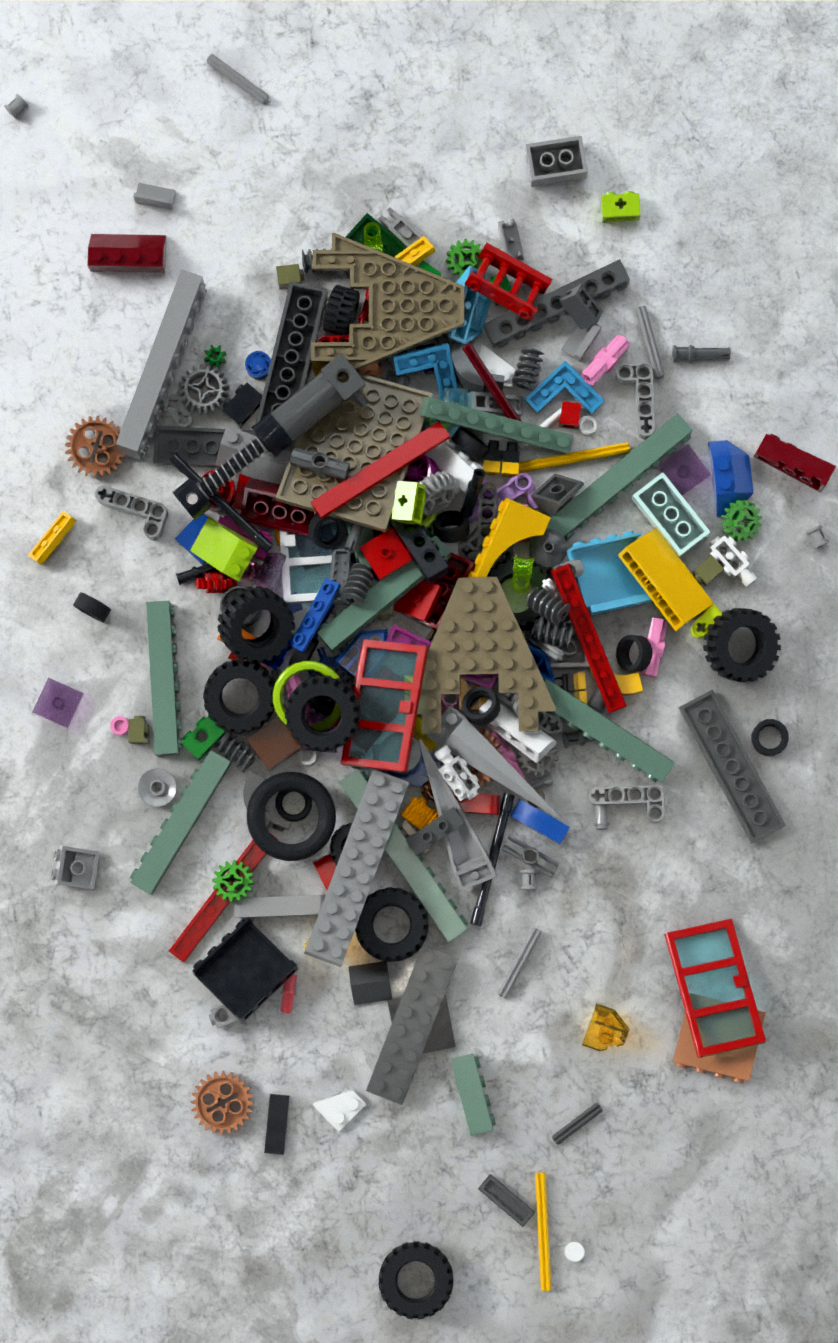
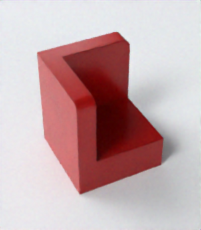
M562 402L559 427L578 430L582 403Z

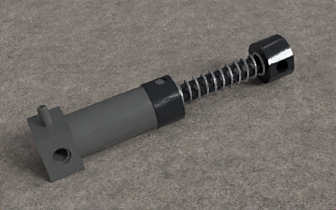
M341 353L320 370V374L251 427L256 433L254 436L255 440L250 439V444H244L245 448L242 450L238 449L236 455L232 454L233 457L230 460L227 458V462L225 464L221 463V467L215 468V472L209 473V477H203L201 483L197 482L195 484L189 478L172 493L196 521L213 507L209 502L208 496H214L213 492L219 491L221 486L225 487V483L227 481L231 482L233 476L237 477L239 471L243 472L244 467L249 468L248 464L251 462L255 463L254 459L261 458L260 455L262 453L271 452L274 457H277L279 453L292 445L297 438L328 413L352 397L361 407H364L367 401L359 391L365 387V381ZM345 374L348 380L342 383L337 377ZM192 494L198 497L195 504L188 503V497Z

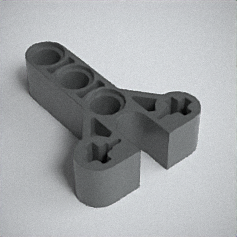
M492 483L483 484V489L480 492L478 526L467 538L458 544V554L463 558L476 559L479 554L480 545L485 537L489 536V534H484L481 530L484 527L490 528L493 519L496 518L497 488ZM491 490L494 494L491 497H486L483 492ZM488 508L491 509L493 513L489 516H486L482 513V511ZM465 545L469 546L468 551H465ZM513 545L507 548V553H502L497 560L505 561L507 558H512Z

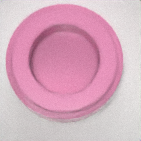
M122 716L115 717L110 724L112 732L118 736L126 735L129 731V721Z

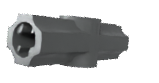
M294 448L291 454L290 465L311 470L320 476L329 475L346 480L350 469V463L327 457L323 452L313 453ZM324 462V465L317 466L316 463Z
M510 834L501 848L503 851L551 878L560 864ZM533 851L536 854V859L531 862L527 861L525 853Z

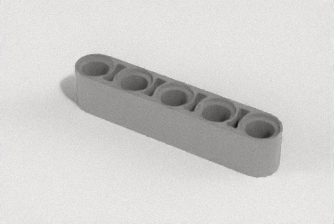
M326 895L241 898L242 902L235 899L234 918L318 915Z

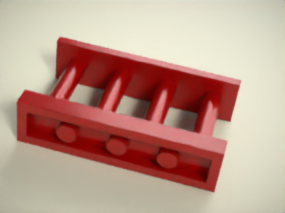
M486 242L478 256L479 259L483 260L476 274L471 272L464 285L520 315V317L531 321L538 311V308L534 307L533 304L539 292L544 294L553 279ZM489 265L499 269L493 283L483 278ZM506 274L516 279L510 292L500 288ZM522 283L533 288L526 302L516 297Z

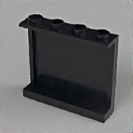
M249 917L246 920H240L235 926L236 929L231 934L227 933L217 947L213 946L208 951V956L204 960L200 959L197 961L192 970L193 975L241 1023L249 1018L298 970L297 964L293 960L290 961L251 922Z

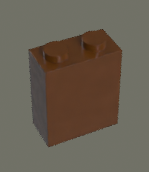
M279 717L247 738L269 771L304 748L297 739H293L290 729H287V726Z

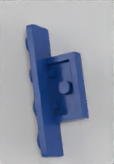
M329 578L325 579L290 642V646L304 653L312 638L317 639L318 628L327 621L335 606L332 602L341 587L339 583Z

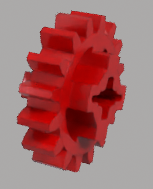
M210 572L205 574V577L195 579L196 588L205 589L206 593H224L228 591V588L237 586V580L222 572Z

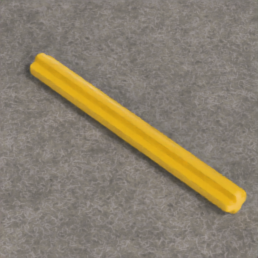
M628 442L571 452L569 454L519 462V472L523 473L626 454L630 452V445Z
M537 1172L535 1174L540 1282L542 1291H550L552 1288L546 1174L544 1172Z

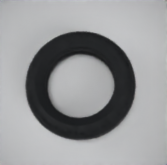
M283 772L269 777L256 788L248 803L247 826L252 839L263 852L279 860L299 861L315 855L327 844L335 828L336 810L330 793L322 783L304 773ZM285 789H296L305 792L313 799L318 809L319 819L314 833L307 840L297 844H287L276 840L268 832L264 823V810L267 802L274 794Z

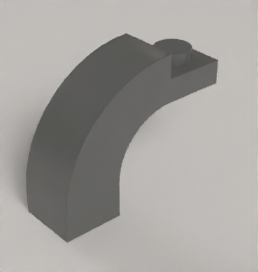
M452 341L451 358L456 380L471 392H483L484 389H488L462 350V347L466 344ZM491 374L503 391L505 376Z
M250 771L243 790L246 809L253 792L266 780V778ZM266 809L264 810V823L267 830L270 823L273 824L272 828L278 831L289 830L291 822L270 814Z

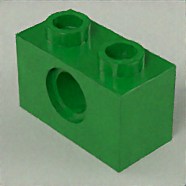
M209 716L207 718L202 717L196 723L198 727L193 732L191 730L188 731L182 738L184 740L182 744L199 761L226 734L221 727L219 728L215 725L216 723ZM201 732L208 734V738L204 742L198 741V735Z

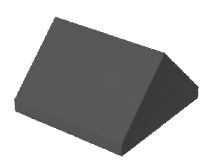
M554 474L531 497L549 517H552L584 486V483Z
M386 961L348 967L354 1005L392 999Z

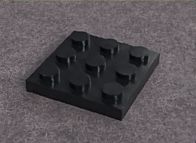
M446 994L423 1053L456 1047ZM402 998L387 1001L391 1022H393Z

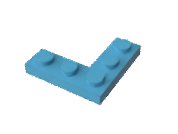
M448 343L392 355L396 375L434 367L440 400L447 402L460 399Z
M566 361L524 399L537 414L564 388L579 403H582L581 406L590 415L605 402Z

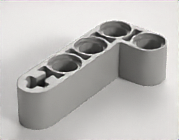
M647 363L621 364L616 372V380L624 385L635 384L637 435L641 439L646 440L655 431L653 370ZM626 370L630 376L623 378L620 376V372ZM646 370L649 375L641 377L639 371ZM646 388L650 394L643 396L639 390ZM647 407L650 413L644 415L640 412V408ZM644 421H647V429H650L648 433H645V430H643Z
M100 486L96 489L95 497L101 505L145 518L143 530L148 539L158 540L161 537L168 518V511L164 504L108 486ZM106 492L109 497L113 498V501L108 497H105L103 500L101 494L104 495ZM126 497L127 503L123 506L118 505V500ZM144 503L146 505L145 509L137 511V504ZM158 508L164 510L163 515L160 517L154 516V512ZM152 526L158 528L157 533L154 535L148 534V530Z
M658 785L595 787L588 793V801L595 806L646 804V816L652 823L661 821L665 815L664 791ZM653 789L657 790L660 793L659 799H652L649 795L650 791ZM632 790L640 792L639 800H633L630 797ZM595 791L599 795H605V791H608V802H605L606 797H601L598 801H595V798H592L591 795H594ZM619 791L621 799L614 801L611 798V792ZM658 809L661 813L660 818H652L650 811Z

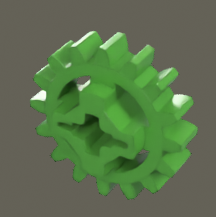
M464 239L462 244L458 240L456 246L451 245V251H448L446 254L449 258H446L445 262L450 263L447 269H453L452 276L458 274L459 279L465 272L464 270L469 266L477 269L480 268L483 260L478 258V264L475 260V255L478 257L481 252L479 249L480 243L475 246L474 240L468 243L467 239ZM454 255H455V258L457 259V262H458L457 265L455 264V261H454ZM468 257L469 261L464 262L463 259Z
M736 500V504L730 503L731 508L724 509L727 514L721 516L725 519V522H722L721 525L726 526L723 532L729 533L728 537L734 538L735 541L741 540L746 542L747 538L753 539V533H759L756 529L757 526H762V524L758 523L762 516L757 515L760 509H756L754 503H749L746 500H743V502Z
M233 860L232 865H230L226 861L225 867L219 865L220 872H214L217 878L212 879V881L217 885H214L213 889L219 890L216 895L218 897L223 895L222 899L225 902L228 898L231 903H234L235 899L242 902V896L248 898L247 891L253 892L250 885H254L255 882L250 879L254 877V874L248 873L251 869L248 866L244 868L245 864L243 862H240L238 865L237 861ZM239 870L244 873L245 878L239 876ZM235 878L237 882H234L233 885L230 884L229 882L233 881ZM222 885L228 887V893L223 890Z

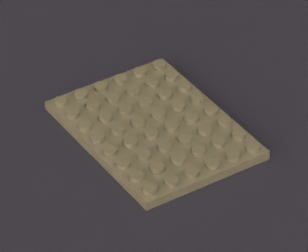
M357 372L366 383L359 393L367 401V404L361 407L353 397L345 403L342 402L297 438L294 448L313 453L323 452L327 457L350 463L349 474L346 478L348 479L421 433L426 418L419 416L423 398H433V393ZM344 375L339 377L338 380L343 383L348 380V377ZM289 459L275 498L276 501L316 512L311 505V501L345 480L329 475H316L311 470L290 465ZM318 462L316 465L322 466L324 462ZM409 465L328 516L386 533L392 517L397 482L405 480Z

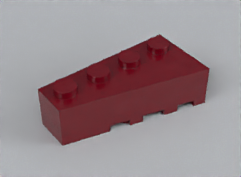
M774 434L765 435L754 455V458L820 493L825 488L836 468L835 465L805 452L791 443L781 441Z

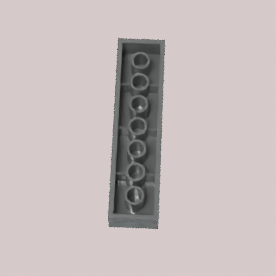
M290 281L256 424L307 384L312 365L311 342H317L328 298L327 289Z

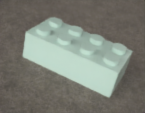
M663 472L632 496V501L654 529H658L679 558L709 536L710 531Z

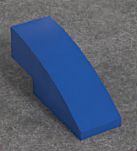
M520 799L510 814V817L559 845L570 828Z

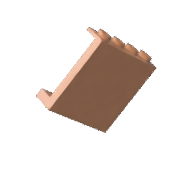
M689 993L693 1010L727 1003ZM747 1007L696 1018L703 1047L756 1036ZM758 1011L761 1025L763 1026L766 1012ZM684 1012L672 1062H676V1067L687 1069V1065L695 1067L694 1071L706 1074V1070L714 1072L713 1076L725 1079V1075L733 1077L732 1081L744 1084V1080H750L758 1045L697 1058L686 1013Z

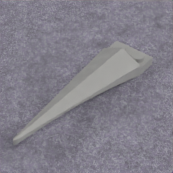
M450 705L442 715V734H428L427 736L441 747L447 745L451 750L450 753L454 756L463 758L467 764L556 818H559V814L513 768L474 724L459 710Z
M420 739L419 744L438 815L441 816L452 807H455L465 822L444 837L453 874L460 890H465L497 877L487 851L447 782L439 772V768L428 749Z

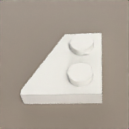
M482 345L479 356L489 372L505 376L503 387L512 389V378L514 377L515 368L485 345Z
M354 1090L317 1101L313 1104L338 1132L366 1105Z

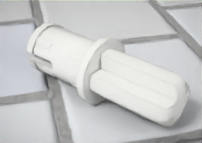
M550 578L544 579L542 587L552 594V598L556 596L558 601L563 600L556 583Z

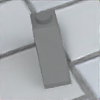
M472 391L462 396V406L499 416H506L491 393ZM505 395L517 415H523L522 396Z

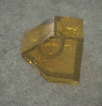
M596 1003L582 1045L597 1051L607 1050L609 1046L613 1045L617 1047L622 1046L630 1029L615 1009Z

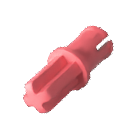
M292 975L284 983L283 991H281L283 994L281 1012L291 1013L293 997L296 995L295 984L297 975Z

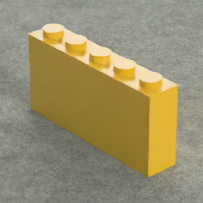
M657 528L637 539L618 554L619 558L675 631L704 613L714 604Z

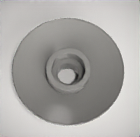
M160 768L145 772L138 783V792L141 799L153 807H161L171 802L177 790L176 781L172 774ZM156 785H161L162 787L159 792L155 791Z

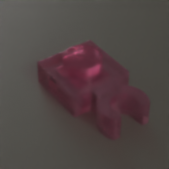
M250 561L241 580L252 581L253 578L260 580L261 576L258 575V571L260 569L263 570L264 566Z

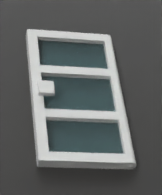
M333 520L324 521L318 528V537L323 541L332 539L337 532V524ZM280 530L284 601L287 604L313 603L325 579H330L333 549L326 550L320 548L309 536ZM346 537L342 544L336 548H344L347 541Z

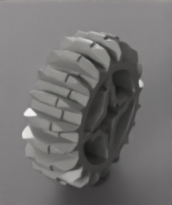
M200 364V370L193 366V373L189 370L186 371L188 378L186 376L181 377L185 383H179V387L183 388L178 391L179 395H184L180 399L182 402H186L184 405L186 408L191 406L190 411L192 413L196 409L198 415L202 414V410H204L205 415H209L208 410L210 409L213 413H216L215 407L217 406L219 409H222L220 402L225 403L227 400L224 397H229L230 395L229 392L225 391L230 389V386L225 384L228 382V379L222 378L224 376L222 371L217 374V367L211 371L209 364L206 369H204L203 364ZM204 376L201 382L192 384L195 379ZM210 377L219 383V390L210 386ZM206 385L208 391L203 393L202 396L201 388ZM189 390L199 394L198 403L191 399ZM217 395L213 401L206 403L208 397Z
M438 471L419 481L420 484L427 486V488L425 487L426 497L423 517L427 515L432 516L434 513L437 514L439 511H443L458 496V482L449 472L442 471L440 473Z

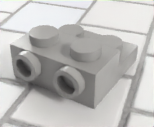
M59 846V849H56L54 852V861L57 862L56 868H53L51 871V880H54L53 884L94 890L100 852Z

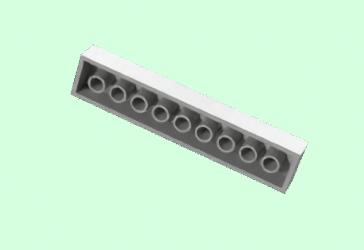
M182 269L180 271L116 442L120 454L141 461L142 456H146L149 445L147 443L149 438L152 439L154 436L155 421H159L161 417V405L167 401L168 393L166 392L168 387L173 385L175 379L173 375L174 370L180 366V354L186 350L188 344L186 338L193 331L194 324L192 322L194 317H198L201 308L199 303L205 299L207 293L203 276Z
M372 769L304 954L338 967L342 966L409 782Z

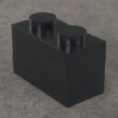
M249 383L241 384L235 391L236 395L232 399L229 398L222 406L223 414L240 429L260 407L263 396Z

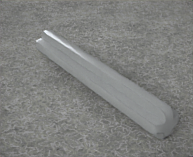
M214 54L207 58V64L260 103H267L269 100L267 93Z
M639 306L636 308L639 324L654 378L659 379L664 377L665 373L646 306Z
M532 928L498 991L499 996L505 999L508 997L542 934L539 929Z

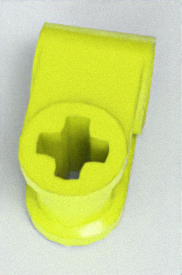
M715 604L710 606L692 624L690 632L695 638H703L705 634H708L710 631L707 629L709 624L715 623L713 619L717 615L722 616V612ZM702 625L704 627L703 630L698 632L696 630L697 627Z

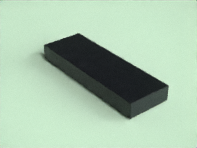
M270 1094L264 1153L284 1155L290 1095Z

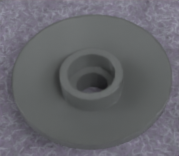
M546 529L544 535L533 536L529 545V552L533 561L547 568L559 565L565 559L568 550L567 542L562 534L551 529ZM545 545H552V549L550 551L546 550Z

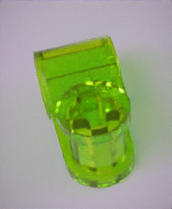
M375 222L367 223L364 227V245L383 253L379 225ZM370 229H375L377 234L372 237L367 232Z
M518 555L514 556L512 588L518 594L527 592L529 588L534 557L526 559L518 558ZM517 580H524L526 586L519 588L515 582Z

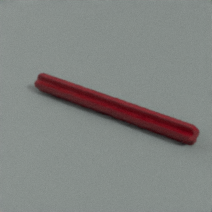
M472 344L464 345L462 350L506 417L521 421Z

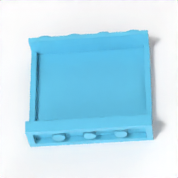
M634 531L623 533V536L620 537L614 534L606 537V540L595 538L587 544L581 541L572 544L573 547L567 550L569 561L579 559L583 564V575L575 578L590 616L653 602L618 556L623 549L636 541L642 535V532L634 534Z

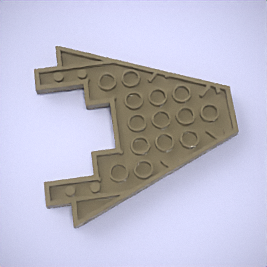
M332 233V250H313V271H350L351 289H369V324H350L349 342H311V363H330L342 353L355 370H359L464 326L465 287L463 285L336 233Z
M498 577L458 578L427 655L417 715H422V734H442V695L461 694V675L498 674L499 693H518L519 732L539 731V712H557V708Z

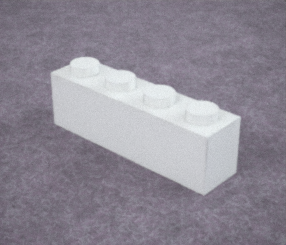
M448 439L425 454L437 463L439 469L453 475L458 482L457 484L464 492L468 491V482L472 479L474 470L483 469L481 465L470 460V455L460 450L452 439Z

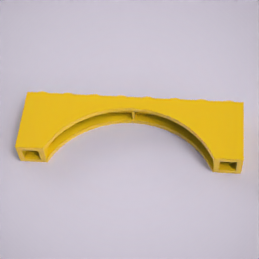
M505 498L499 504L497 518H494L490 525V534L485 537L482 544L483 550L481 554L477 555L475 559L476 566L473 572L469 573L468 578L487 577L494 562L511 545L528 537L544 535L551 517Z

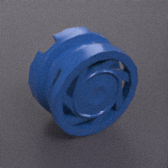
M263 351L250 353L245 360V367L249 376L256 380L267 378L271 359Z

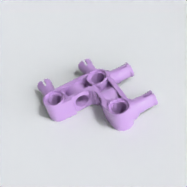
M519 474L509 479L507 484L497 489L496 518L499 513V504L505 498L516 501L521 497H525L533 510L538 509V507L540 508L531 497L535 492V485L529 475ZM519 480H526L528 486L525 488L518 485ZM491 490L483 492L486 497H491L494 494ZM480 493L477 497L478 506L473 509L470 518L468 517L469 524L479 518ZM487 508L482 513L489 516L493 511Z

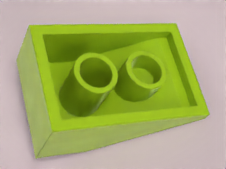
M208 517L190 551L222 573L240 581L258 545Z

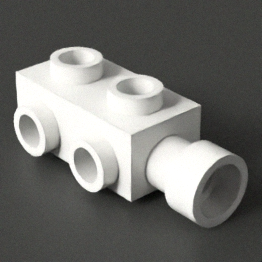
M725 535L722 538L717 536L710 542L712 546L709 548L711 552L709 555H712L717 562L721 563L724 568L723 571L728 577L732 576L735 578L738 575L746 588L758 578L747 569L749 557L745 552H739L735 548L737 544L730 536L728 538ZM724 548L726 553L720 554L719 549ZM736 562L738 568H733L731 563Z
M445 745L434 753L437 759L441 760L444 764L438 770L460 801L466 798L471 800L479 794L477 792L480 788L478 778L470 773L467 768V762L459 756L453 758L450 753L451 750Z

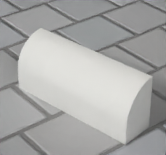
M491 699L487 700L479 708L478 715L483 714L490 708ZM499 699L501 706L499 715L494 721L485 725L535 763H538L557 742L540 728L537 732H519V717L513 711V708Z

